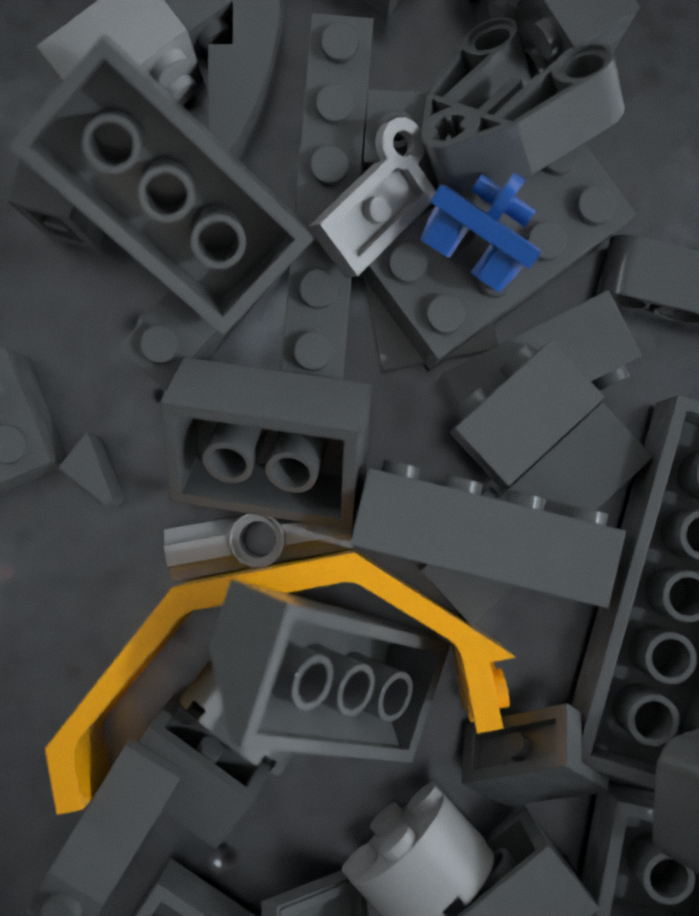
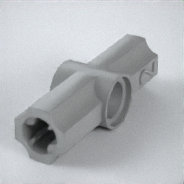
M255 514L239 515L163 530L166 564L173 582L251 567L262 568L273 563L354 549L350 545L352 537L350 529ZM256 521L268 524L274 530L276 536V544L273 550L265 556H257L251 553L244 543L246 528Z

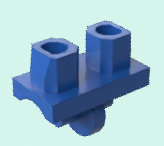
M514 172L504 188L483 174L479 177L471 191L492 205L488 212H485L447 185L443 186L441 184L430 200V203L436 207L428 219L421 240L448 258L452 256L469 229L490 242L491 244L471 273L497 292H500L517 276L523 265L530 269L542 253L540 248L498 221L504 213L523 227H526L536 212L535 209L515 196L526 180L516 172Z

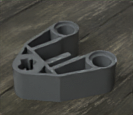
M499 17L489 19L474 27L464 38L427 93L421 138L439 185H447L461 196L473 194L471 190L482 174L498 185L507 183L514 172L523 178L533 175L618 122L624 114L625 105L614 52L605 43H583L567 50L540 75L537 74L532 79L516 21L510 18Z

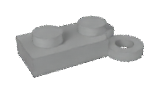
M406 117L394 118L380 127L375 141L376 152L380 162L374 163L308 226L309 230L345 278L359 276L431 204L430 200L436 193L418 165L423 158L425 150L421 138V129L414 121ZM396 133L402 134L407 141L408 148L404 156L399 155L393 146V139Z

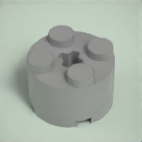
M431 782L422 787L403 808L396 802H392L378 813L370 824V829L375 835L367 844L358 848L346 860L342 867V872L380 916H445L442 911L457 896L466 906L476 896L489 876L495 858L494 852L486 844L482 835L439 787Z

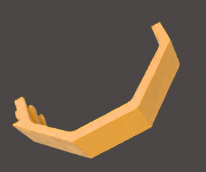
M355 548L273 563L262 568L251 567L191 578L171 588L49 742L45 752L56 814L83 810L93 799L111 769L104 732L105 721L109 712L193 611L223 605L231 579L282 593L341 582L356 583L446 637L451 643L463 710H467L470 722H474L476 733L503 729L500 708L510 707V701L502 668L496 669L494 662L516 657L498 640L476 626H471L464 618Z

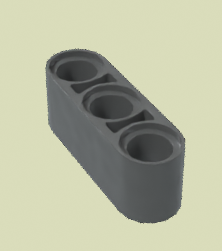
M614 235L610 237L596 296L609 290L617 307L699 327V251L641 236Z

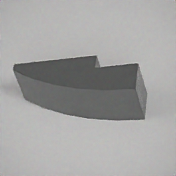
M233 0V44H208V131L240 161L245 157L263 122L275 88L283 50L284 0Z

